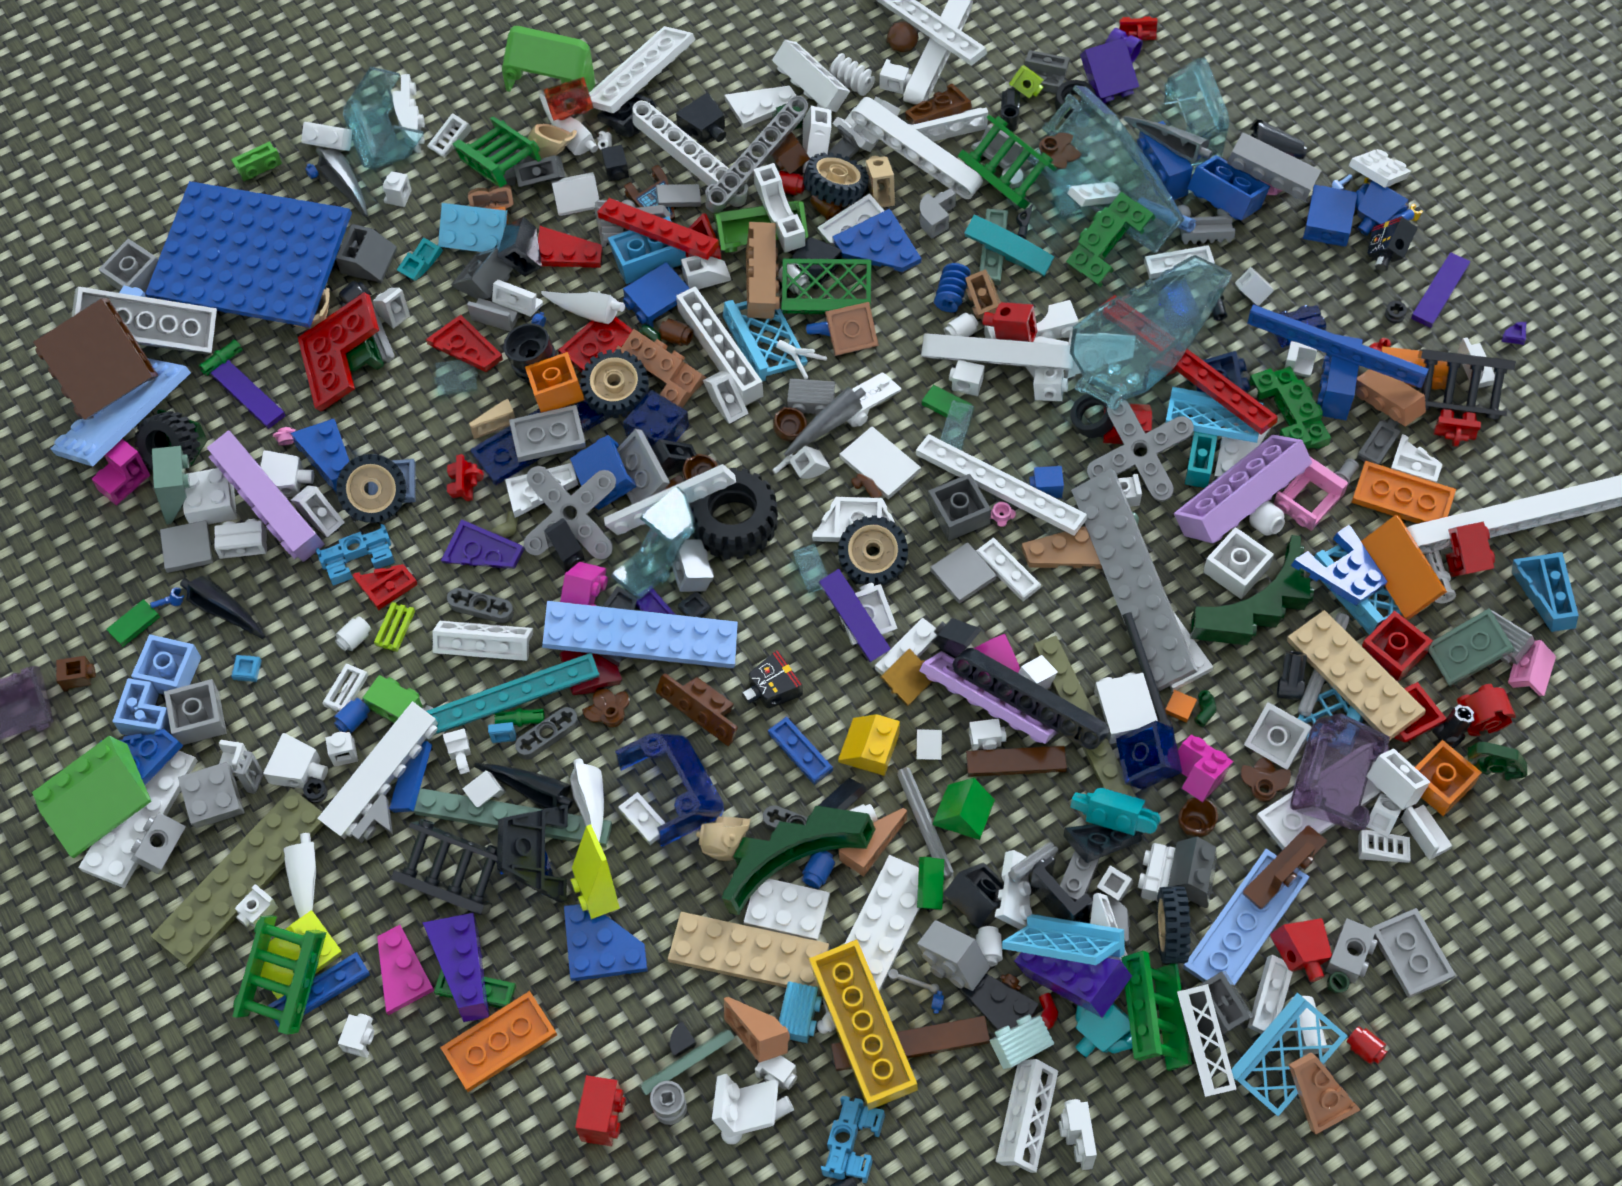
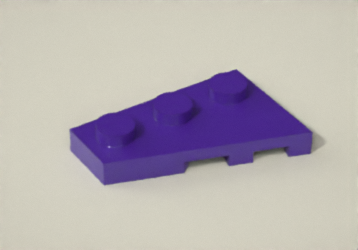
M461 519L441 562L515 569L525 548L518 543Z

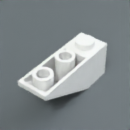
M811 106L803 119V148L810 158L814 157L815 154L828 153L831 133V110ZM808 161L803 164V173H805Z

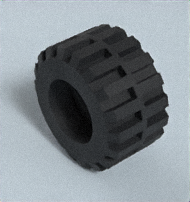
M168 411L143 420L142 424H139L137 427L139 431L135 432L137 441L134 443L135 447H138V453L142 456L144 464H149L148 468L153 470L152 449L166 447L163 441V432L169 437L172 447L181 446L183 455H188L189 463L194 460V456L199 452L196 448L200 447V442L197 441L199 434L198 432L195 433V425L189 423L190 419L187 416L182 417V413Z

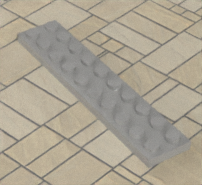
M1110 468L1071 491L1079 510L1087 514L1086 521L1084 522L1121 615L1132 612L1158 691H1161L1198 671L1116 472Z

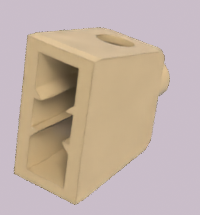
M872 156L866 160L870 195L882 208L895 206L894 173L888 157ZM879 184H883L885 187L881 191H879Z

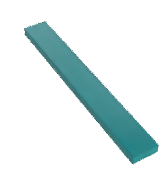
M592 653L427 710L426 712L438 722L436 726L438 729L434 734L436 735L600 677Z

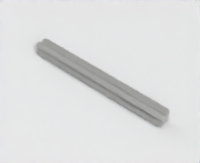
M1338 613L1335 621L1346 630L1349 616ZM1315 669L1298 707V713L1306 717L1311 715L1325 681Z
M908 767L900 769L897 772V776L932 858L945 859L944 879L953 876V869L911 770Z

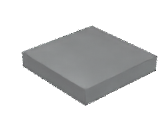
M206 520L160 530L164 567L167 573L213 563L209 526Z
M968 542L930 567V571L959 604L996 580L997 577L994 571Z

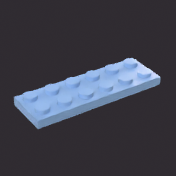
M1265 849L1190 955L1183 969L1202 982L1207 981L1221 971H1226L1233 984L1236 985L1300 893L1309 876L1299 871L1296 874L1298 876L1291 886H1284L1263 909H1259L1243 895V890L1277 857V855Z

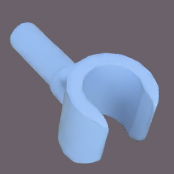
M1348 175L1341 181L1334 180L1332 188L1345 190L1343 186L1352 180L1353 176Z

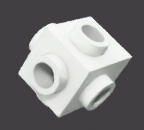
M1036 368L1033 383L1035 400L1062 401L1063 393L1068 391V378H1064V370Z

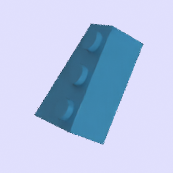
M1563 553L1514 559L1511 573L1550 631L1575 629L1579 615Z

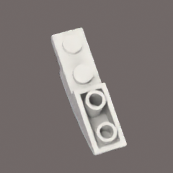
M410 74L401 75V91H393L394 108L403 136L416 153H421V144H424V133L421 131V127L425 126L424 116L419 114L418 106H416V101L413 99V95H416L415 82H411Z

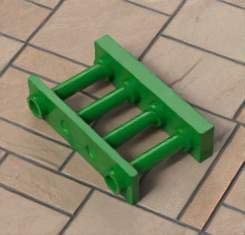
M988 115L986 118L994 124L974 152L968 153L962 149L958 157L1016 205L1025 210L1030 204L1025 199L1027 190L1046 166L1054 172L1057 167L1052 164L1053 159L1044 152L1040 155L1006 127L1008 123L999 116L995 119ZM1002 130L1009 137L992 160L983 165L979 162L982 159L981 155L999 131ZM1017 142L1024 148L1004 176L998 177L994 174L997 171L995 168L1014 143ZM1030 154H1032L1039 162L1020 187H1016L1014 190L1009 186L1012 183L1010 181Z
M493 116L490 120L494 129L471 144H466L460 139L452 144L463 163L501 188L507 184L504 175L511 167L528 156L537 162L542 159L538 153L540 151L539 146L534 140L530 141L507 126L503 120L500 121ZM497 136H500V138H498L496 141H494L481 151L478 150L482 146L496 138ZM508 142L510 143V145H508L492 157H487L499 148H501L502 146H504L505 144H507ZM516 150H521L502 164H497Z
M260 916L254 928L255 937L240 991L233 1003L234 1012L232 1017L249 1016L251 1011L278 1020L280 1024L278 1032L286 1035L299 1033L327 932L307 930L304 935H300L274 926L277 916ZM271 936L300 945L299 958L293 960L268 952ZM264 961L293 970L292 983L286 985L261 977ZM257 986L285 995L287 1001L284 1010L281 1011L254 1002Z
M1143 950L1121 957L1122 963L1132 975L1125 986L1134 1059L1142 1061L1164 1055L1166 1069L1169 1071L1192 1065L1187 1027L1177 993L1181 991L1178 964H1169L1157 969L1151 968L1149 953ZM1152 979L1155 980L1156 993L1154 992V989H1153V981H1152ZM1156 1004L1159 1008L1160 1018H1157ZM1159 1030L1162 1031L1163 1044L1160 1042Z

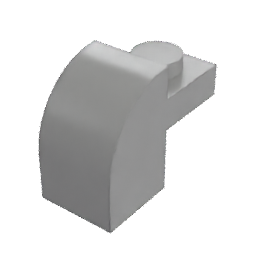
M951 188L945 192H940L935 198L927 193L920 202L919 222L922 229L931 239L949 228V214L947 212L956 206V193Z

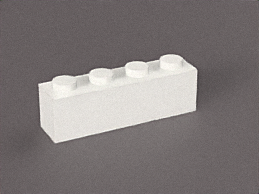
M784 40L772 59L778 66V71L788 75L791 78V83L801 87L804 90V95L815 100L819 108L837 112L850 93V90L797 42Z

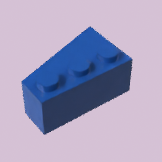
M335 419L290 433L296 448L303 453L308 462L317 469L321 477L337 494L338 476L350 460Z

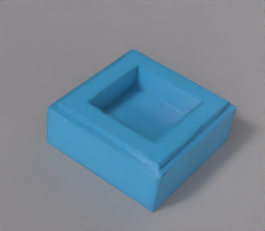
M236 655L232 679L257 682L261 658Z
M513 722L488 725V732L492 743L516 740Z

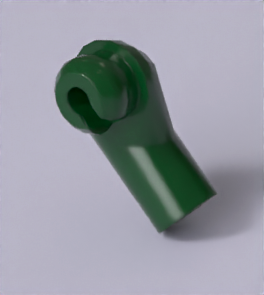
M643 325L638 330V332L653 342L656 339L662 342L659 332L650 325Z

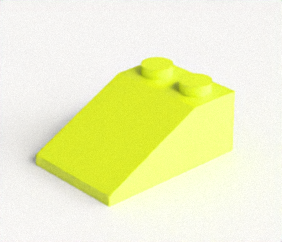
M590 824L585 828L572 865L574 878L570 879L575 894L578 892L581 894L578 900L582 911L588 910L590 918L593 919L620 909L607 859Z
M312 910L285 929L300 935H304L307 930L327 932ZM328 932L326 933L315 974L342 955L341 949ZM274 938L270 941L267 951L297 960L301 948L300 945ZM264 961L260 976L290 985L294 973L293 970ZM273 992L277 999L284 996L282 994Z

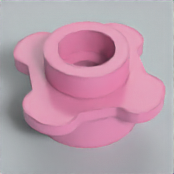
M290 427L281 428L273 434V437H276L278 445L293 444L294 441L290 433L295 432V429Z
M1005 502L996 503L993 510H991V519H994L1000 527L1006 526L1007 521L1016 516V512Z

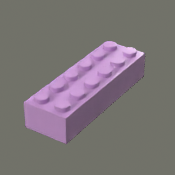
M229 430L207 447L211 452L210 460L219 468L239 495L249 504L254 513L264 522L269 531L281 542L280 544L294 559L299 557L304 562L316 553V548L319 547L320 549L325 545Z
M1271 435L1173 513L1184 536L1209 543L1221 540L1226 532L1237 527L1241 520L1253 514L1257 507L1269 501L1272 495L1285 488L1293 478L1304 473L1305 469L1312 464L1303 440Z

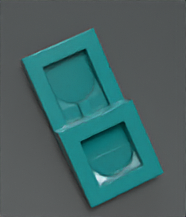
M423 237L413 254L407 253L397 271L416 281L433 265L443 249Z

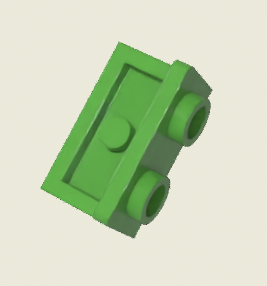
M270 141L231 159L243 181L254 178L282 164L277 149L272 146Z

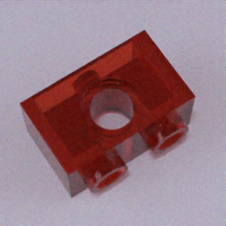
M584 77L544 89L553 121L565 120L577 113L584 114L594 108ZM569 98L574 99V101L571 103L565 102V100Z

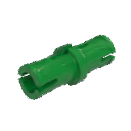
M233 339L222 349L215 350L213 355L199 364L198 367L205 376H209L217 367L223 363L225 364L227 360L242 352L243 349Z
M516 708V710L495 713L496 716H494L495 724L513 722V725H517V727H523L526 724H539L545 719L544 708L532 710Z

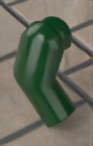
M1203 690L1198 694L1201 712L1194 718V721L1200 727H1204L1217 711L1214 696L1208 690Z

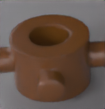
M1011 974L1001 975L1002 983L1014 990L1021 988L1018 985L1020 981Z

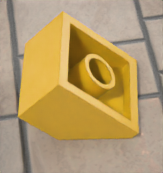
M877 714L853 718L838 762L885 776L900 734V721Z

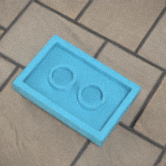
M442 203L438 246L478 252L495 248L499 250L506 227L507 211Z

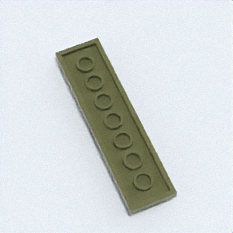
M291 788L151 935L152 939L189 969L236 919L238 912L235 907L253 890L252 887L256 884L263 890L285 867L284 848L301 844L300 834L310 833L312 838L325 825L318 819L322 811Z

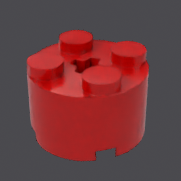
M1492 684L1483 685L1478 688L1479 692L1472 695H1463L1456 700L1458 705L1469 706L1474 712V721L1467 729L1470 736H1481L1479 731L1487 730L1489 734L1497 732L1512 723L1511 718L1516 719L1505 689L1500 687L1493 688Z

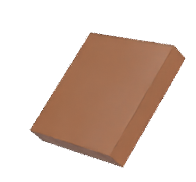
M869 302L825 312L835 356L879 346Z

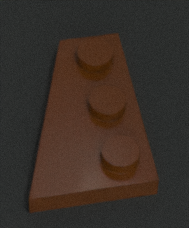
M950 84L945 92L941 93L938 91L933 94L932 100L922 101L905 111L906 120L911 125L961 114L972 109V103L955 85Z

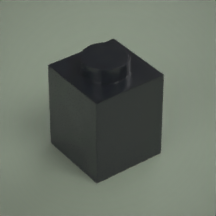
M622 144L602 148L603 163L608 182L629 178Z

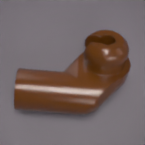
M862 473L856 474L857 476L851 479L855 489L864 486L871 498H879L883 495L874 480Z

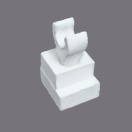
M465 729L443 734L451 760L456 759L460 774L470 772L466 756L471 755Z

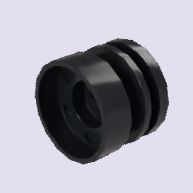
M534 323L523 324L514 328L504 340L503 348L516 376L522 382L530 384L525 366L558 355L547 330L541 325Z

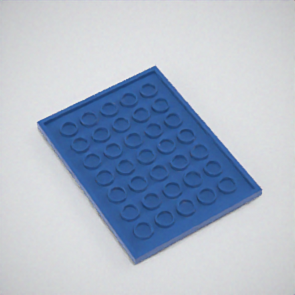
M189 181L145 295L148 298L216 308L217 311L310 328L352 212L349 208Z

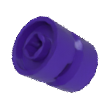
M1114 28L1105 43L1124 38L1133 64L1141 51L1143 41L1133 35L1128 37L1126 32Z

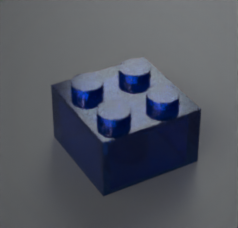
M650 390L623 421L627 437L635 429L642 430L651 448L659 439L676 442L689 427L688 412L653 390Z
M1155 720L1116 738L1125 784L1143 790L1182 773L1173 727Z

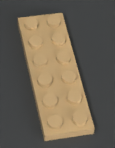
M1325 610L1287 637V642L1296 651L1307 654L1306 661L1386 742L1425 715L1426 710Z
M681 912L668 956V962L787 988L788 982L791 981L793 983L818 987L819 991V986L810 967L809 958L828 951L829 943Z

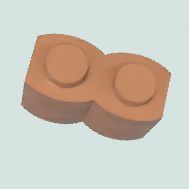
M495 185L490 189L475 188L468 192L469 205L473 207L490 209L499 207L509 208L514 204L510 185H504L501 188Z

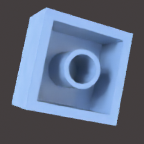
M149 634L131 677L135 680L151 682L157 693L164 694V691L190 685L201 656L194 644Z

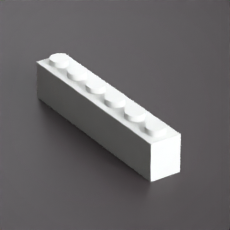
M696 286L677 295L678 312L687 325L694 330V335L718 370L731 373L744 404L747 405L763 397L762 380Z
M412 701L318 819L344 840L347 836L351 837L353 829L381 793L386 795L391 788L389 785L395 777L399 778L407 768L405 764L410 758L414 759L422 750L421 744L425 739H431L438 729L436 727L438 724L437 720Z

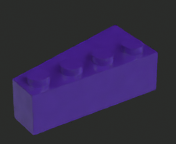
M469 913L423 922L463 1022L488 1018L489 1012L479 929L474 914Z
M1020 952L1014 961L1026 977L1103 1018L1132 977L1121 960L1106 958L1097 965Z

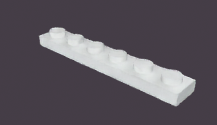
M724 464L719 465L604 517L605 526L617 535L626 533L673 510L684 507L718 490L725 489L727 486L736 483L735 474Z

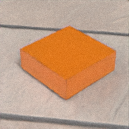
M1174 690L1165 709L1166 714L1187 723L1197 699Z

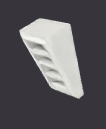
M452 113L427 147L445 158L454 149L452 143L458 139L464 140L472 131L469 123ZM447 138L450 141L446 143L443 139ZM439 143L445 146L443 150L437 147Z
M1361 830L1358 835L1359 859L1410 863V837L1389 834L1386 837L1376 831ZM1369 842H1373V849L1369 848ZM1378 842L1383 843V851L1379 850ZM1388 843H1392L1393 853L1388 852ZM1398 844L1403 845V854H1398Z

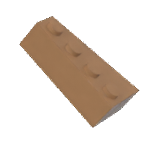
M749 222L746 245L747 318L774 319L775 310H779V297L776 296V293L779 291V280H776V277H778V264H776L778 258L776 223Z

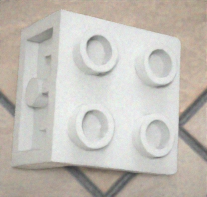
M727 1074L717 1076L712 1121L727 1138L773 1126L775 1123L778 1082L774 1079L739 1089L738 1085Z

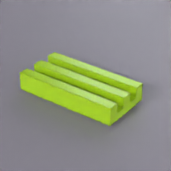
M392 602L374 641L375 646L398 652L414 616V608H406L402 604L398 606L397 603ZM404 613L406 616L392 645L390 642Z

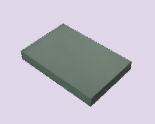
M1489 608L1435 639L1428 651L1448 685L1452 687L1515 651V648Z

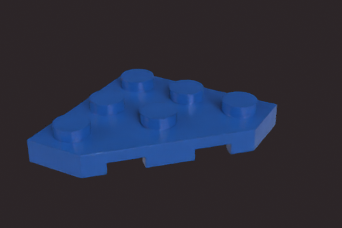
M890 209L832 236V241L836 248L842 250V257L846 259H871V265L879 267L884 265L900 272H904L920 264L922 258Z
M165 729L156 730L155 734L143 735L140 733L124 736L122 740H119L128 745L144 785L183 747Z
M580 904L564 906L571 982L648 971L643 942L605 914L591 919L588 910L582 911Z

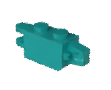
M1097 788L1094 793L1087 794L1075 792L1071 800L1070 808L1083 812L1086 815V822L1134 835L1136 831L1146 832L1147 834L1154 833L1161 821L1158 812L1156 813L1153 810L1144 808L1146 800L1105 788Z

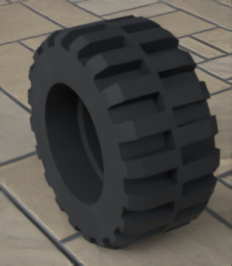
M729 468L735 474L736 483L688 504L690 528L694 539L701 540L704 549H710L711 555L716 557L723 555V559H731V557L743 559L744 555L749 554V556L757 554V549L763 550L767 546V541L773 539L774 531L777 530L778 526L777 502L774 490L771 489V485L766 480L762 481V476L757 473L752 475L750 470L747 469L738 471L737 468ZM732 502L743 503L755 511L748 520L735 525L720 523L712 517L713 513L720 506Z

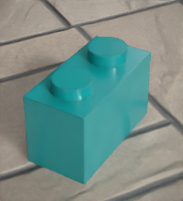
M1194 431L1185 485L1202 488L1208 486L1217 435Z

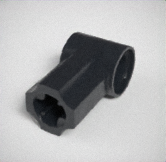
M1007 88V90L1002 91L1000 117L1008 123L1006 127L1014 132L1019 126L1020 92L1016 91L1015 88Z
M1292 650L1285 651L1282 676L1278 680L1277 698L1302 700L1305 689V680L1303 678L1307 659L1306 653Z
M1459 704L1454 707L1447 720L1436 726L1432 733L1440 741H1445L1454 749L1465 739L1464 733L1474 721V712L1469 706L1465 707Z

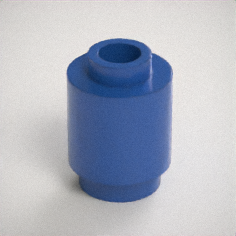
M356 698L354 701L350 700L334 716L336 720L334 725L339 731H347L351 734L368 718L367 714L370 712V709L359 698Z
M828 851L812 854L802 872V881L815 889H819L821 885H824L836 864L833 860V855Z

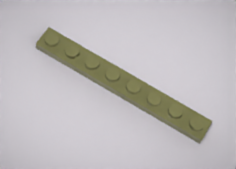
M1057 636L1034 643L1037 656L1042 655L1057 671L1052 682L1056 695L1096 717ZM1107 737L1096 749L1089 750L1082 746L1102 788L1136 797Z

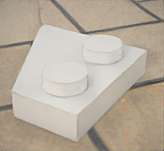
M1402 434L1391 469L1437 483L1442 463L1429 456L1423 448L1414 447L1408 442L1409 437Z

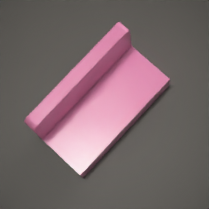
M1541 640L1535 641L1517 665L1513 664L1508 683L1513 688L1530 686L1538 696H1544L1556 659L1555 654Z

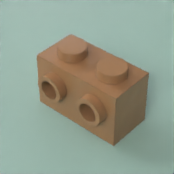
M986 269L965 278L968 289H966L970 301H973L975 304L973 312L977 320L981 319L982 321L985 312L995 313L998 304L1001 303L993 280Z

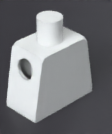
M263 451L261 468L285 497L296 496L300 492L301 483L313 484L314 471L303 470L299 457Z
M283 733L263 774L270 784L303 789L305 783L311 780L312 777L323 781L327 776L328 767L319 764L320 757L314 748Z

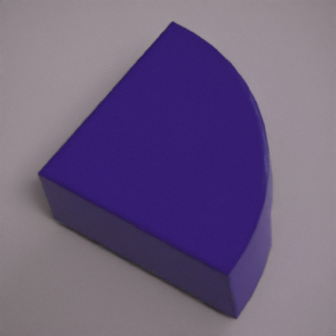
M1517 322L1506 329L1501 342L1524 345L1526 341V322Z

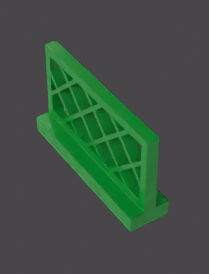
M783 259L781 308L783 314H825L827 311L869 302L871 309V259ZM787 264L798 265L802 271L793 279L787 273ZM812 265H820L825 270L816 279L807 271ZM835 265H841L846 270L839 279L830 272ZM857 265H867V273L861 279L852 272ZM804 273L813 281L805 290L796 282ZM826 273L835 281L827 290L818 282ZM848 274L857 281L850 290L840 282ZM787 277L791 280V282L788 285ZM867 278V284L865 285L863 281ZM793 284L802 292L797 298H787V290ZM815 284L824 292L818 299L812 298L807 293ZM837 284L846 292L840 299H835L829 293ZM861 285L866 290V299H856L851 292Z

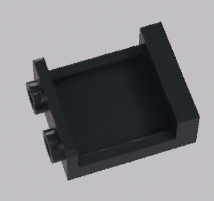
M1053 856L1047 860L1044 858L1039 860L1033 866L1031 891L1055 918L1082 923L1088 920L1093 903L1091 897L1085 893L1074 902L1052 877L1055 865Z

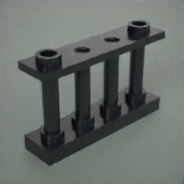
M1419 349L1418 358L1424 359L1425 368L1429 369L1421 389V393L1425 395L1426 410L1430 411L1432 406L1486 413V418L1500 419V415L1507 416L1508 411L1499 409L1504 374H1507L1508 369L1515 370L1516 361ZM1438 361L1447 362V366H1449L1443 402L1429 401L1434 368ZM1461 364H1469L1470 369H1472L1466 405L1452 404L1458 368H1461ZM1484 366L1493 367V372H1495L1489 408L1476 407L1481 371H1484Z
M420 819L417 822H410L409 827L419 832L407 866H404L402 869L393 870L391 880L479 915L489 913L492 903L485 901L486 897L484 894L497 861V847L492 845L484 847L435 828V823L429 820ZM430 835L441 839L430 874L424 877L417 874V866L427 837ZM450 844L464 849L452 884L447 886L440 883L441 879H439ZM474 852L486 857L475 892L470 895L462 892L463 888L461 886Z

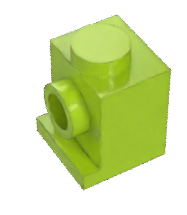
M1023 65L1009 85L1030 99L1033 95L1037 97L1043 89L1041 84L1044 80ZM1025 80H1029L1031 82V86L1029 88L1024 86Z

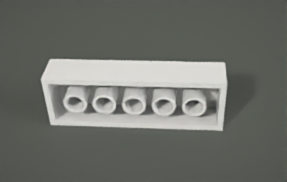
M77 287L75 289L72 317L97 300L109 298L138 344L206 355L212 353L216 308Z

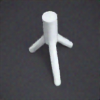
M779 340L776 348L792 355L804 379H808V375L798 355L827 360L826 356L814 354V349L796 348L782 340Z

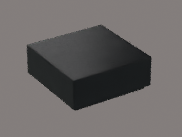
M694 592L678 604V609L684 616L702 618L711 611V607L697 592Z

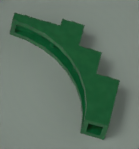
M1291 535L1286 545L1282 569L1276 579L1264 590L1249 599L1231 605L1218 607L1196 606L1191 616L1190 639L1248 645L1251 637L1256 635L1257 626L1276 628L1280 619H1284L1286 608L1305 610L1308 603L1313 600L1314 588L1310 587V578L1304 577V569L1300 568L1298 571L1291 566L1296 558L1304 554L1301 536Z
M815 806L811 815L807 818L806 825L779 821L775 831L771 834L770 841L743 837L733 856L738 867L734 870L733 877L722 896V900L729 913L739 915L748 899L760 885L794 861L831 849H867L876 830L869 813Z

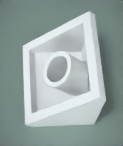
M593 172L551 181L559 216L593 210L595 208V202L599 200Z
M1267 702L1244 745L1288 770L1303 748L1312 727Z

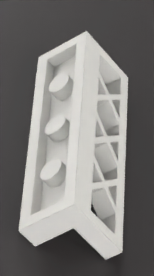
M977 108L964 111L961 114L909 125L934 142L986 129L988 125V119L986 118L988 110L987 108Z
M439 621L433 630V653L527 661L529 658V641L533 635V628Z
M1208 984L1178 991L1180 1005L1205 1097L1236 1090ZM1204 991L1207 1003L1203 1010L1200 1011L1191 1005L1189 995ZM1208 1006L1211 1017L1204 1013ZM1193 1010L1200 1014L1197 1020L1195 1019ZM1202 1016L1213 1021L1214 1029L1209 1037L1198 1031L1197 1025ZM1215 1032L1218 1043L1212 1040V1037L1215 1034ZM1200 1036L1207 1040L1204 1047ZM1209 1042L1218 1046L1221 1051V1056L1216 1064L1205 1057L1204 1051ZM1222 1058L1225 1065V1069L1218 1066ZM1207 1062L1214 1066L1211 1073L1209 1071ZM1217 1068L1227 1074L1230 1085L1214 1089L1211 1077Z
M1037 1059L1024 1060L1017 1064L996 1162L1003 1166L1017 1165L1030 1173L1037 1172L1058 1070ZM1042 1071L1048 1074L1045 1086H1043L1040 1079ZM1038 1096L1042 1103L1040 1111H1037L1035 1106L1036 1097ZM1031 1122H1034L1036 1127L1035 1136L1033 1137L1029 1130ZM1027 1147L1031 1154L1029 1163L1022 1160L1024 1150Z

